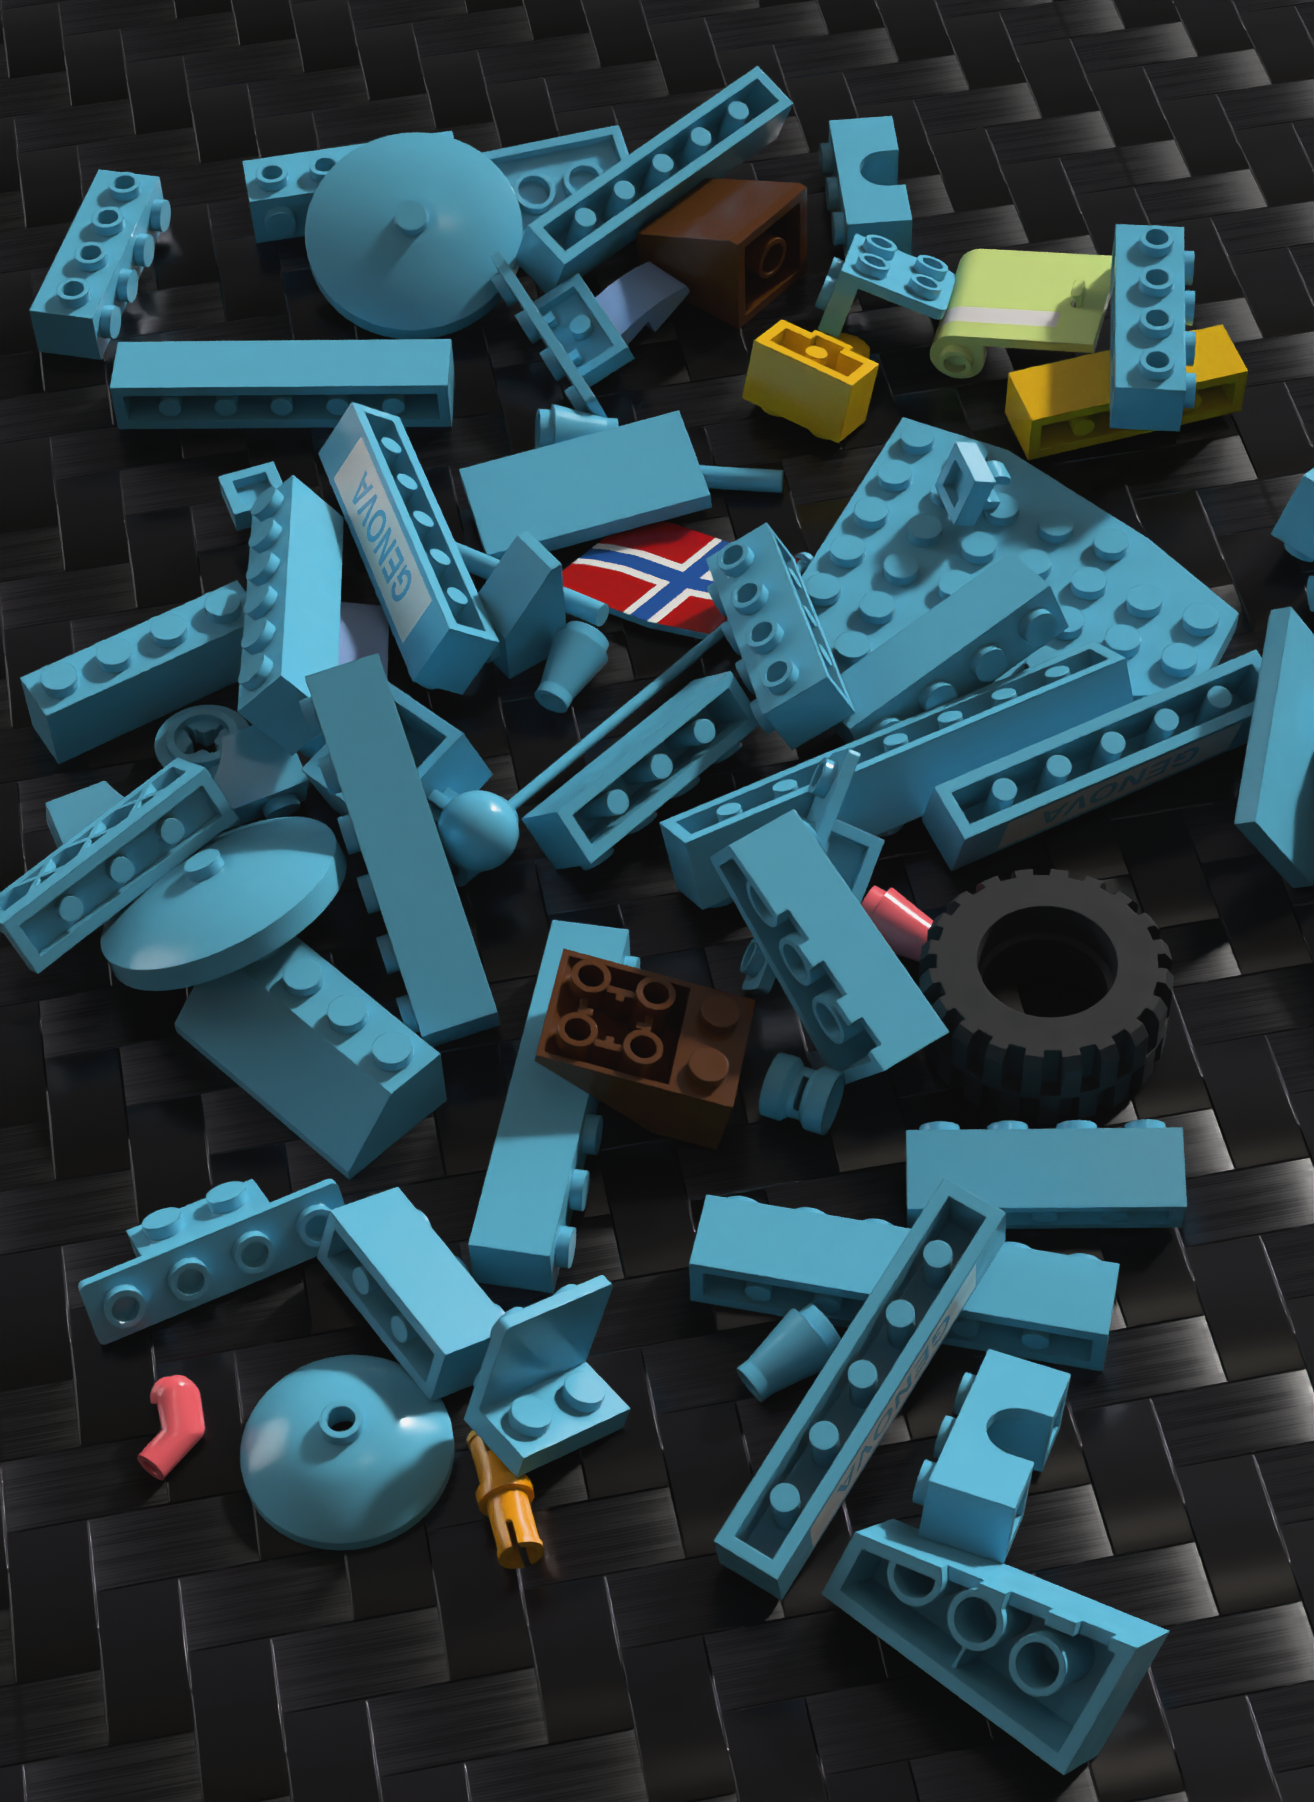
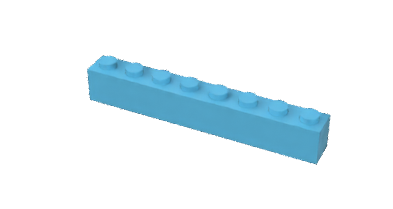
M1093 641L659 822L677 889L702 910L708 907H722L734 902L709 857L795 809L800 817L807 818L815 795L809 792V786L818 764L824 757L830 759L832 753L847 748L860 753V758L836 819L877 837L897 833L903 828L905 823L923 816L935 786L1134 702L1126 658Z

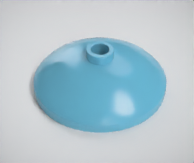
M368 1355L329 1357L309 1363L286 1375L266 1392L252 1411L246 1423L240 1447V1464L245 1487L251 1502L264 1520L275 1530L298 1543L314 1548L340 1551L356 1550L384 1543L417 1524L429 1513L444 1492L454 1461L452 1425L441 1398L430 1402L401 1364ZM348 1421L354 1423L346 1431L339 1432L331 1429L333 1425L340 1422Z

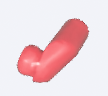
M182 1375L167 1376L159 1379L152 1387L150 1393L151 1403L157 1404L162 1430L142 1450L137 1459L150 1475L159 1480H164L197 1444L205 1432L200 1391L191 1380Z

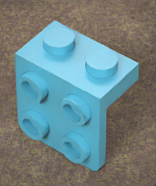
M855 233L845 261L834 257L815 304L816 308L825 311L818 330L837 338L839 337L858 289L930 318L941 320L944 317L955 283V274L949 271L948 266L937 258L927 255H919L916 258L897 250V246L892 241L882 236L870 234L864 237Z

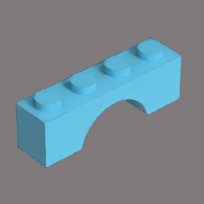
M254 725L222 736L220 764L213 780L233 808L238 819L219 834L265 816L266 820L287 817L300 808V802L306 800L309 780L301 771L303 766L297 753L292 756ZM102 781L46 802V820L57 848L125 797L115 791L106 781Z

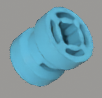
M780 1052L773 1059L765 1077L759 1099V1113L777 1121H781L786 1117L798 1120L804 1130L823 1136L831 1128L840 1107L845 1087V1074L826 1066L818 1070L805 1067L801 1058Z

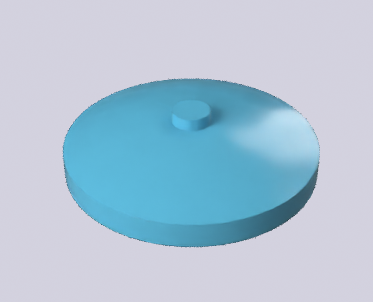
M419 132L400 133L375 139L361 145L339 160L328 171L317 187L308 208L305 224V245L310 268L320 291L327 301L346 319L365 330L385 337L428 339L451 334L471 325L491 311L502 299L491 281V278L498 275L499 272L492 262L490 255L499 250L515 276L519 268L516 254L523 238V226L519 203L513 188L502 171L483 153L466 143L447 136Z
M305 817L267 819L218 834L106 921L100 940L103 955L120 982L134 989L145 991L186 988L230 974L263 958L303 931L326 909L344 881L347 869L345 855L334 833L326 824Z

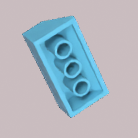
M297 936L246 967L217 979L194 985L174 1023L176 1032L349 1180L447 1101L441 1054Z

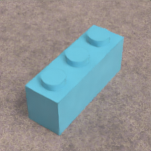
M399 1187L330 1210L317 1259L428 1400L432 1402L472 1386L486 1355L491 1340V1329L499 1317L505 1313L503 1309L490 1300L472 1278L465 1263L459 1257L454 1256L431 1228L425 1214L413 1206Z

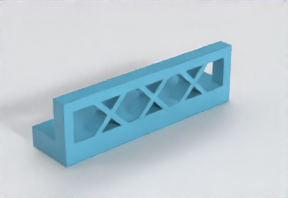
M177 757L0 892V932L5 934L27 967L39 974L235 822L238 816L205 767Z

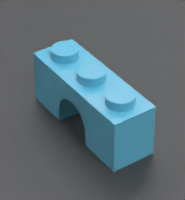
M892 116L830 120L829 143H820L819 154L822 176L831 175V177H826L825 179L827 209H837V212H832L831 214L833 244L843 245L846 258L855 233L864 237L872 234L892 241L897 246V250L911 255L912 215L906 185H898L899 149Z
M988 1349L977 1375L965 1372L957 1392L953 1413L957 1414L958 1417L954 1418L948 1415L944 1417L933 1457L938 1458V1461L935 1463L925 1460L916 1481L913 1503L924 1506L919 1537L1004 1564L1023 1519L1033 1469L1042 1472L1060 1429L1071 1374Z

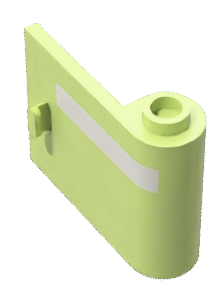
M974 249L967 252L960 259L943 319L939 322L931 345L930 359L933 365L947 376L963 379L973 377L982 370L987 356L986 346L1094 353L1110 300L1112 256L997 249Z

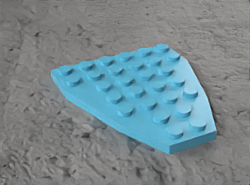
M904 417L802 575L840 674L1010 552H1013L1051 586L1069 627L993 683L1095 641L1126 658L1133 699L1136 701L1218 666L1237 629L1239 616L1235 609L1150 539L1009 450ZM955 442L977 443L985 461L994 460L1002 462L1012 479L1009 485H994L993 489L1000 504L998 508L982 510L975 526L953 525L935 488L937 479Z

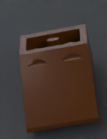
M563 948L534 1061L654 1134L717 1150L734 1106L756 1000Z

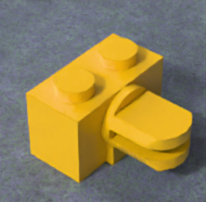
M782 319L754 340L742 398L762 407L766 413L772 416L783 417L809 429L816 437L839 443L865 422L879 364L869 359L870 347L857 336L840 332L837 338L832 335H826L818 330H814L811 333Z

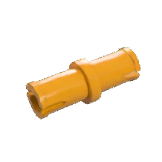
M472 1430L468 1434L466 1441L468 1449L472 1453L480 1483L475 1495L480 1512L485 1516H489L498 1550L499 1564L509 1569L525 1567L519 1545L526 1548L529 1561L533 1564L543 1556L545 1551L543 1542L539 1538L530 1506L535 1497L531 1480L526 1474L516 1477L476 1432Z

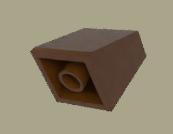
M705 178L656 219L646 223L640 232L637 233L638 266L649 261L688 287L690 293L684 299L686 302L739 330L807 272V187L800 183Z

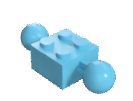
M388 682L446 857L454 865L467 871L483 872L500 866L512 855L517 845L519 826L513 809L503 798L494 793L479 790L491 778L492 772L464 733ZM323 733L319 734L299 750L301 754L310 758L301 771L335 812L341 816L348 815L349 812L343 793L329 795L318 759L330 754Z

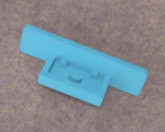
M497 250L491 254L490 258L499 272L498 275L491 278V281L508 307L518 302L523 311L516 314L515 317L531 343L534 344L542 339L547 346L539 354L555 380L559 381L566 376L572 384L564 392L574 409L608 418L590 387L635 358L580 274H575L537 300L532 301L500 251Z
M847 748L832 753L830 759L824 757L820 761L809 786V792L814 794L815 798L807 818H800L809 823L815 830L823 851L861 904L885 840L836 819L860 758V753ZM753 938L741 962L740 971L746 974L742 990L753 995L768 994L776 976L755 938Z
M253 1179L245 1182L232 1181L216 1186L207 1193L206 1198L180 1209L169 1207L149 1214L142 1221L141 1225L126 1230L137 1258L86 1278L78 1284L80 1295L98 1341L103 1345L109 1344L316 1257L329 1211L345 1205L339 1186L333 1179H326L269 1202Z

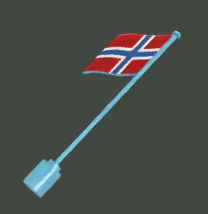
M660 521L606 536L562 571L564 587L607 604L609 606V614L647 628L703 640L508 801L504 799L513 809L518 824L519 817L516 810L725 637L721 624L728 619L720 613L708 592L707 586L714 583L706 558L720 551L729 542L678 524ZM801 552L794 557L800 574L805 572L814 558L810 553ZM447 858L456 886H465L480 873L459 868Z

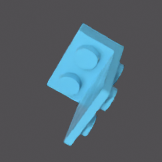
M604 1275L579 1285H566L553 1296L525 1308L514 1307L499 1317L491 1329V1340L481 1369L474 1379V1390L464 1420L516 1477L522 1476L624 1427L630 1407L586 1362L613 1288L612 1283Z

